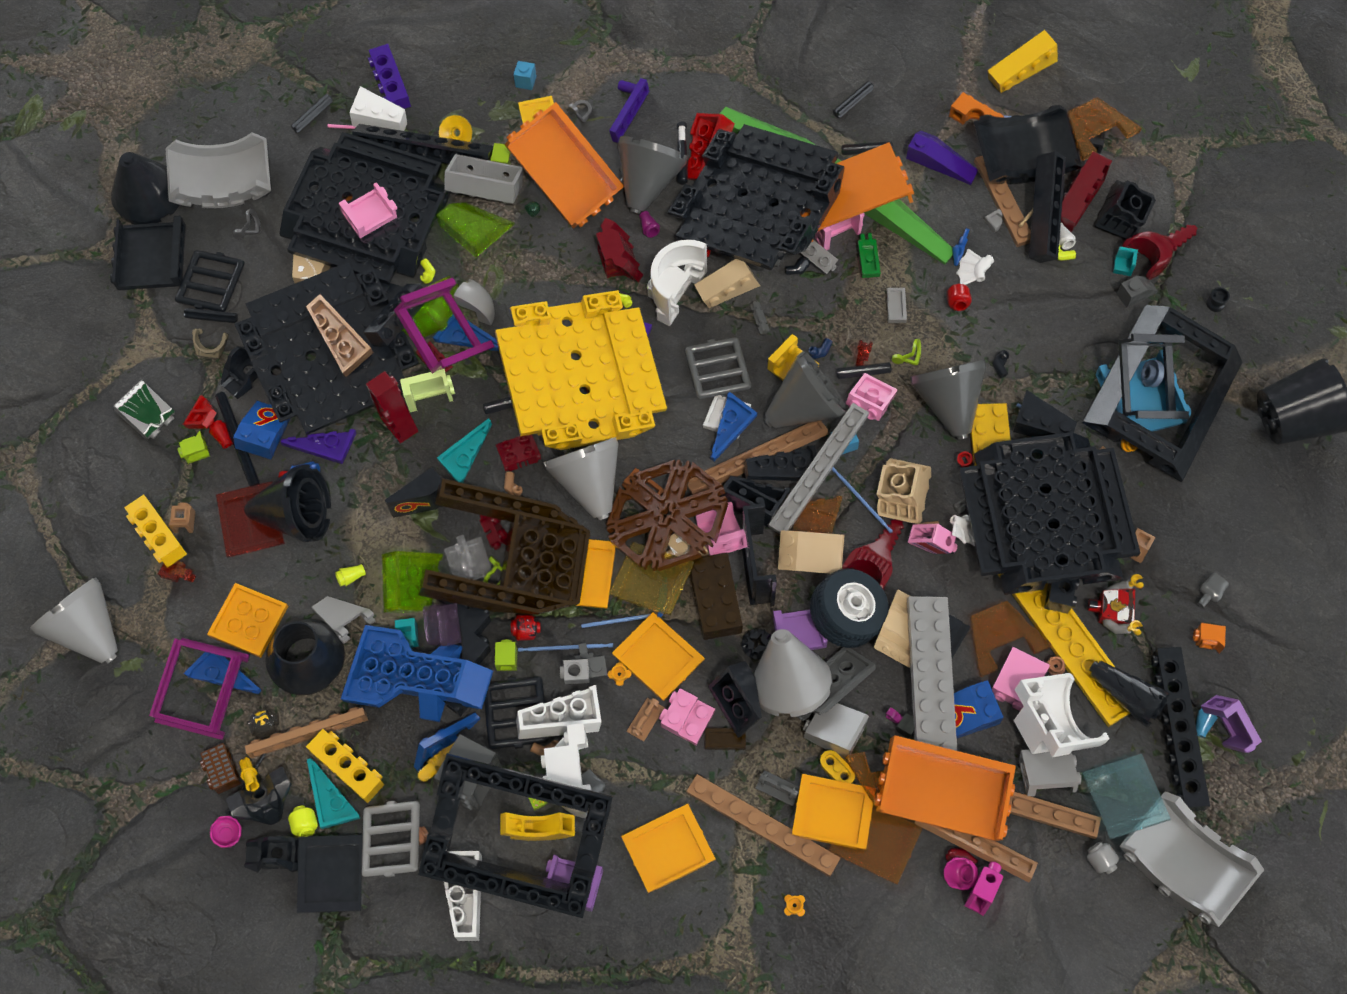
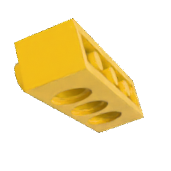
M144 494L124 507L128 512L126 517L132 525L136 524L138 526L135 528L136 532L141 538L145 536L146 540L144 543L150 551L152 549L155 550L153 556L159 564L163 562L168 568L187 555Z
M322 729L306 748L368 803L384 786L381 781L383 777L375 769L370 771L366 767L368 763L360 756L358 758L352 755L354 751L347 744L342 746L337 742L339 737L332 731L327 733ZM331 748H337L335 754L328 755V751ZM345 761H351V765L348 768H342ZM359 774H366L364 780L357 781V776Z

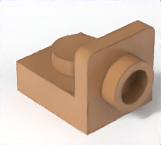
M1137 528L1135 533L1141 553L1139 556L1130 558L1141 563L1155 537Z

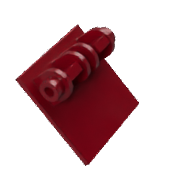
M532 434L519 436L496 444L505 472L518 469L517 464L522 468L521 462L523 461L525 466H528L526 460H528L530 465L537 463L541 459Z

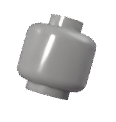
M1100 841L1088 849L1087 860L1097 873L1106 872L1108 875L1118 868L1116 864L1119 861V856L1110 844Z

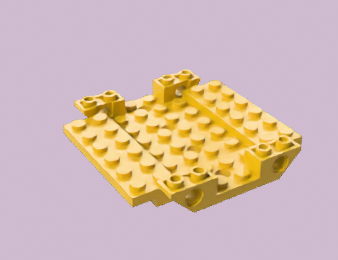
M619 290L584 295L579 303L548 307V303L545 301L510 307L516 327L495 330V336L520 436L542 435L545 447L558 450L592 445L614 437L617 440L635 437L654 428L655 423L652 413L667 410L640 308L620 310L623 308ZM569 320L572 325L566 327L562 324V321ZM571 354H579L580 359L573 360L571 358ZM581 387L588 388L589 393L582 394L579 389ZM595 421L598 424V428L592 429L588 423Z

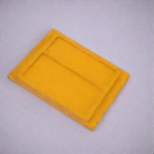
M589 539L580 603L576 606L607 609L616 550L611 541Z
M654 612L612 652V655L620 663H623V666L630 670L636 678L663 701L705 660L699 652L661 618L657 617Z
M802 774L792 835L853 849L866 850L875 788Z
M688 804L621 836L631 856L633 865L636 867L648 893L716 860Z

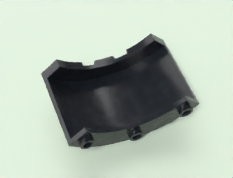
M1053 105L1047 110L1025 116L995 117L987 114L974 121L988 178L992 183L1003 184L1005 181H1010V184L1035 182L1037 156L1053 151L1066 157L1065 174L1082 168L1067 110L1061 105Z

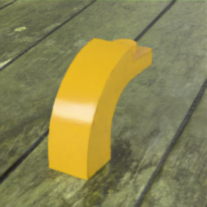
M505 812L500 814V835L510 836V839L527 841L556 840L575 836V815L559 812L546 816H523Z

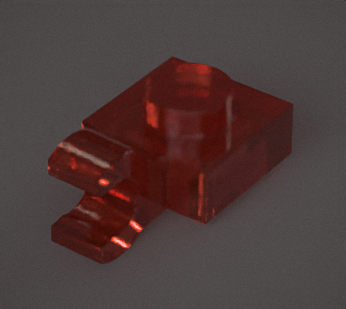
M859 340L856 366L864 365V361H868L873 346L872 342H869L868 345V343Z
M176 561L168 568L163 563L158 572L161 578L178 582L179 578H183L193 583L196 575L192 574L193 571L186 569V565L181 561Z

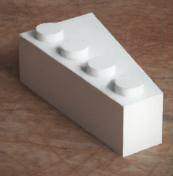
M596 685L583 691L573 692L571 695L562 698H555L553 701L544 704L540 703L519 710L516 718L518 739L564 735V732H567V725L580 723L584 724L586 733L599 732L601 716Z
M449 851V853L482 861V855L479 851ZM444 882L455 938L458 941H479L481 891Z

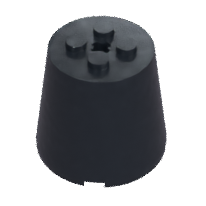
M1320 359L1258 391V414L1261 417L1267 434L1274 443L1280 445L1347 432V386L1335 365L1328 364V359Z

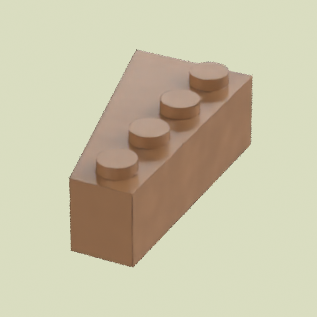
M321 294L306 306L345 377L373 354L371 347Z

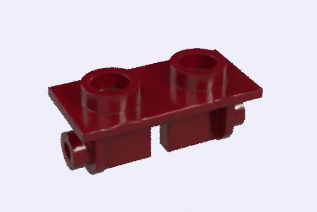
M480 515L479 521L484 532L492 531L486 535L491 548L498 550L501 548V544L507 545L508 534L502 528L501 520Z

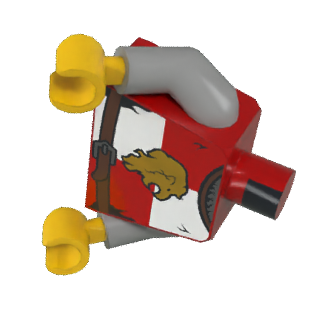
M1135 574L1131 577V580L1128 579L1107 587L1100 594L1099 600H1088L1087 610L1098 612V622L1114 634H1129L1132 631L1135 635H1140L1142 633L1140 629L1135 628L1142 627L1143 625L1140 621L1135 620V589L1132 588L1133 586L1142 588L1144 584L1142 582L1136 584V581L1143 577Z

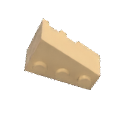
M738 259L731 261L694 284L708 308L717 306L724 301L760 286L747 263Z

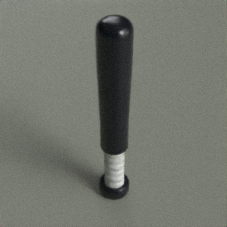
M683 121L677 123L679 131V141L677 144L678 151L681 152L680 158H683L684 155L687 156V142L685 141L687 123ZM687 163L677 174V182L681 185L688 182Z

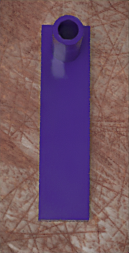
M640 78L637 84L624 80L619 81L618 90L631 93L609 130L613 142L618 143L619 137L625 134L650 90L646 79Z

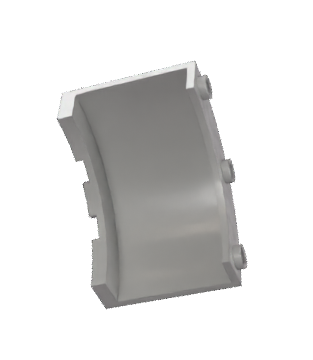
M252 132L242 139L220 145H195L175 140L166 147L169 202L191 207V204L202 205V208H225L242 205L245 200L251 198L253 200L259 199L271 191L267 139Z
M1165 791L1119 847L1125 853V859L1134 864L1148 879L1159 887L1158 891L1165 897L1170 896L1180 905L1197 915L1205 924L1209 925L1211 923L1219 927L1262 874L1264 868L1254 855L1239 849L1233 844L1231 847H1228L1220 841L1221 836L1207 825L1202 827L1194 820L1196 815L1188 808L1181 797Z

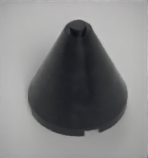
M126 152L120 157L111 190V202L120 217L135 225L162 222L161 218L168 214L172 215L179 207V204L169 202L167 166L133 152Z
M309 464L297 465L246 503L244 512L249 519L297 540L315 542L323 538L330 524V519H326L327 509H331L330 493L324 477L317 468L311 469Z

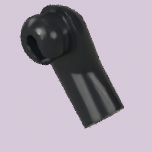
M805 256L800 257L796 265L786 266V275L803 274L809 267L810 260Z
M1006 350L997 353L993 361V366L1000 378L1008 375L1004 367L1009 358V353Z

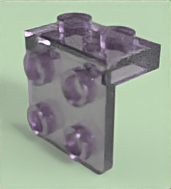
M457 603L423 607L426 642L428 645L441 644V646H449L461 643Z

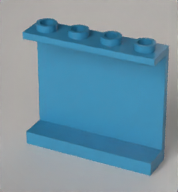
M1163 350L1159 351L1156 358L1149 360H1159L1164 366ZM1149 360L1140 362L1130 381L1131 412L1166 411L1165 377L1160 385L1154 388L1146 387L1142 383L1141 372L1143 366ZM1107 364L1099 366L1095 374L1100 387L1111 370L1108 369ZM1174 372L1176 411H1189L1190 417V406L1184 400L1183 390L1179 388L1177 376ZM1122 398L1115 409L1123 414ZM1127 416L1152 432L1184 424L1188 421V419H1136V417Z

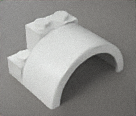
M680 240L665 246L655 256L651 265V279L647 284L648 297L652 298L657 306L658 321L670 326L679 314V306L676 304L691 282L694 284L698 283L706 274L707 244L696 240ZM685 265L684 271L678 266Z
M1071 673L1024 679L1014 689L1023 704V708L1014 719V722L1032 754L1050 752L1052 757L1069 755L1071 751L1098 747L1109 740L1107 733H1103L1098 738H1090L1084 735L1074 722L1069 701L1070 689L1075 680Z
M583 723L567 725V732H564V738L555 747L544 749L545 755L541 756L542 768H546L547 776H543L544 779L591 791L590 784L582 785L579 750L588 747V739ZM563 807L575 816L586 818L587 816L586 812Z

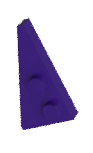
M349 429V432L342 433L333 431L327 434H310L304 438L288 437L287 439H282L281 444L343 464L355 438L356 430Z

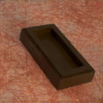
M705 728V749L746 750V733L738 738L732 728Z

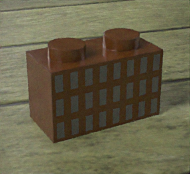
M224 743L200 753L202 757L200 764L203 771L208 773L209 778L206 780L211 790H215L220 794L242 784L229 748Z

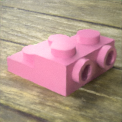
M864 373L849 393L846 405L850 408L852 403L869 412L868 419L879 421L898 390Z
M679 689L678 693L675 691L672 693L669 699L670 707L668 710L664 708L659 717L662 720L661 727L697 746L705 728L715 713V708L699 701L698 697Z

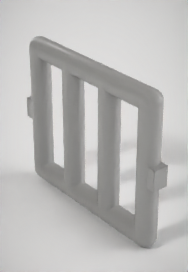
M388 801L386 805L364 808L362 876L384 875L385 877H395V874L415 872L418 870L420 804L418 801L403 803ZM411 810V822L371 827L372 814ZM411 831L410 843L371 847V835ZM410 851V864L370 868L371 855Z

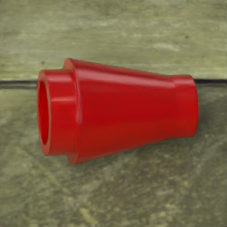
M217 420L208 427L209 433L223 449L233 444L226 423H223L222 420Z

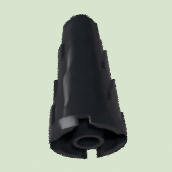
M1095 661L1089 669L1091 672L1090 676L1101 684L1121 706L1129 711L1145 727H1149L1152 724L1149 722L1150 718L1155 720L1169 700L1166 697H1169L1170 693L1166 690L1153 686L1143 679L1130 675L1117 667L1114 668L1103 661H1099V663Z

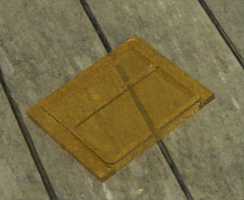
M633 542L630 549L637 555H642L645 546ZM665 553L666 559L678 557L669 553ZM626 556L609 594L620 600L661 614L671 615L694 562L689 561L662 571H658V569L653 571L652 564H649L647 570H644L643 567H638Z

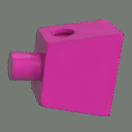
M990 862L988 867H983L964 905L965 907L984 916L991 906L1003 879V875L999 874L1002 868L1000 864Z

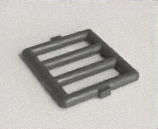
M737 337L718 341L711 339L707 340V343L685 348L697 398L703 399L718 395L726 397L729 392L748 390L752 387L741 345ZM733 345L735 353L695 361L693 353ZM734 360L738 362L739 368L699 376L697 369ZM741 375L743 383L705 391H703L701 385L703 382Z

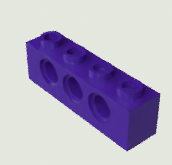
M385 44L370 49L368 61L370 67L375 68L373 70L375 80L380 81L377 85L380 93L385 95L382 98L403 109L411 107L408 94L389 45Z

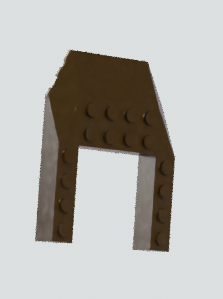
M442 478L438 486L435 505L510 522L500 585L425 569L421 576L419 596L493 612L542 614L580 603L590 530L579 525L577 520L567 516L555 504Z

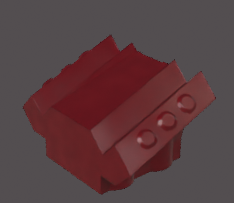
M605 218L601 224L603 232L596 233L598 254L606 277L625 276L639 282L644 274L638 270L640 264L635 259L632 250L634 246L628 241L630 236L616 222Z

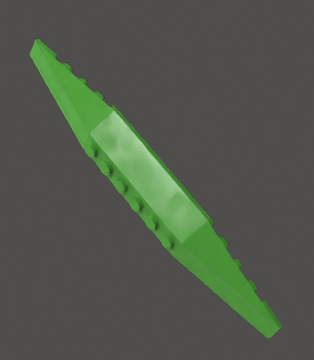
M725 107L720 112V114H723L735 123L732 131L736 134L746 124L815 145L806 138L728 107ZM900 199L864 212L871 219L944 265L953 256V248Z

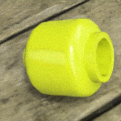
M303 805L297 806L288 816L291 832L295 836H311L318 827L315 812L312 808Z

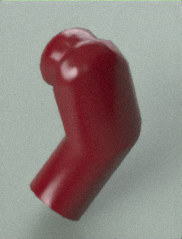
M951 848L945 856L948 862L953 858H967L974 864L978 862L977 859L963 848Z

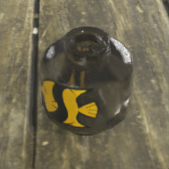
M264 709L251 714L247 724L251 735L261 739L276 732V725L279 722L275 713L271 714L268 709Z

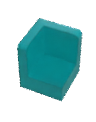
M1119 247L1115 256L1113 273L1131 276L1136 266L1138 250Z
M415 618L395 620L396 630H401L404 633L410 646L419 647L418 624Z

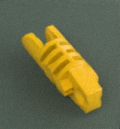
M454 743L442 749L427 761L428 764L418 773L419 780L426 782L436 775L445 760L446 754L449 753Z

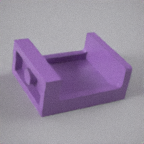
M781 610L773 611L775 631L780 629L788 630L811 650L827 647L828 640L815 627L810 610L782 614Z
M1215 695L1201 705L1204 713L1221 718L1230 735V738L1222 743L1225 748L1249 753L1255 750L1256 746L1262 742L1238 699Z
M553 855V859H549L546 872H549L547 878L569 884L575 862ZM601 866L596 867L585 909L587 911H593L603 874Z

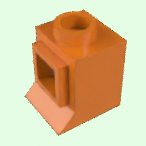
M1201 623L1197 629H1194L1193 641H1196V645L1199 648L1215 649L1220 654L1225 648L1226 626Z

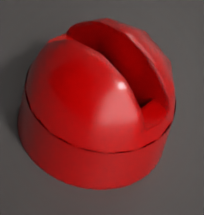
M967 451L959 453L957 456L958 464L961 467L971 466L973 462L972 455ZM962 457H966L967 464L964 463Z

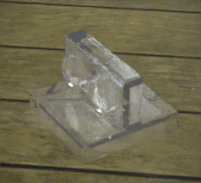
M464 535L456 537L458 544L444 549L452 575L475 580L486 576L492 570L481 537L466 541Z

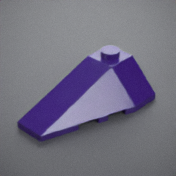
M924 131L915 133L908 146L906 159L969 185L972 184L978 172L976 167L938 137Z

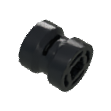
M1223 287L1213 289L1207 300V307L1213 312L1222 311L1230 298L1229 292Z

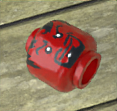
M517 615L514 620H511V635L518 641L534 640L536 634L540 633V622L536 621L533 615Z

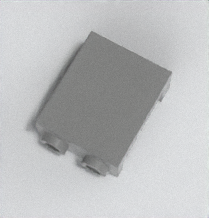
M1021 750L1019 764L1027 796H1035L1037 789L1071 787L1072 792H1077L1078 785L1081 784L1080 772L1076 771L1077 760L1075 754L1072 755V751L1069 755L1052 757L1050 752L1032 754L1030 750Z

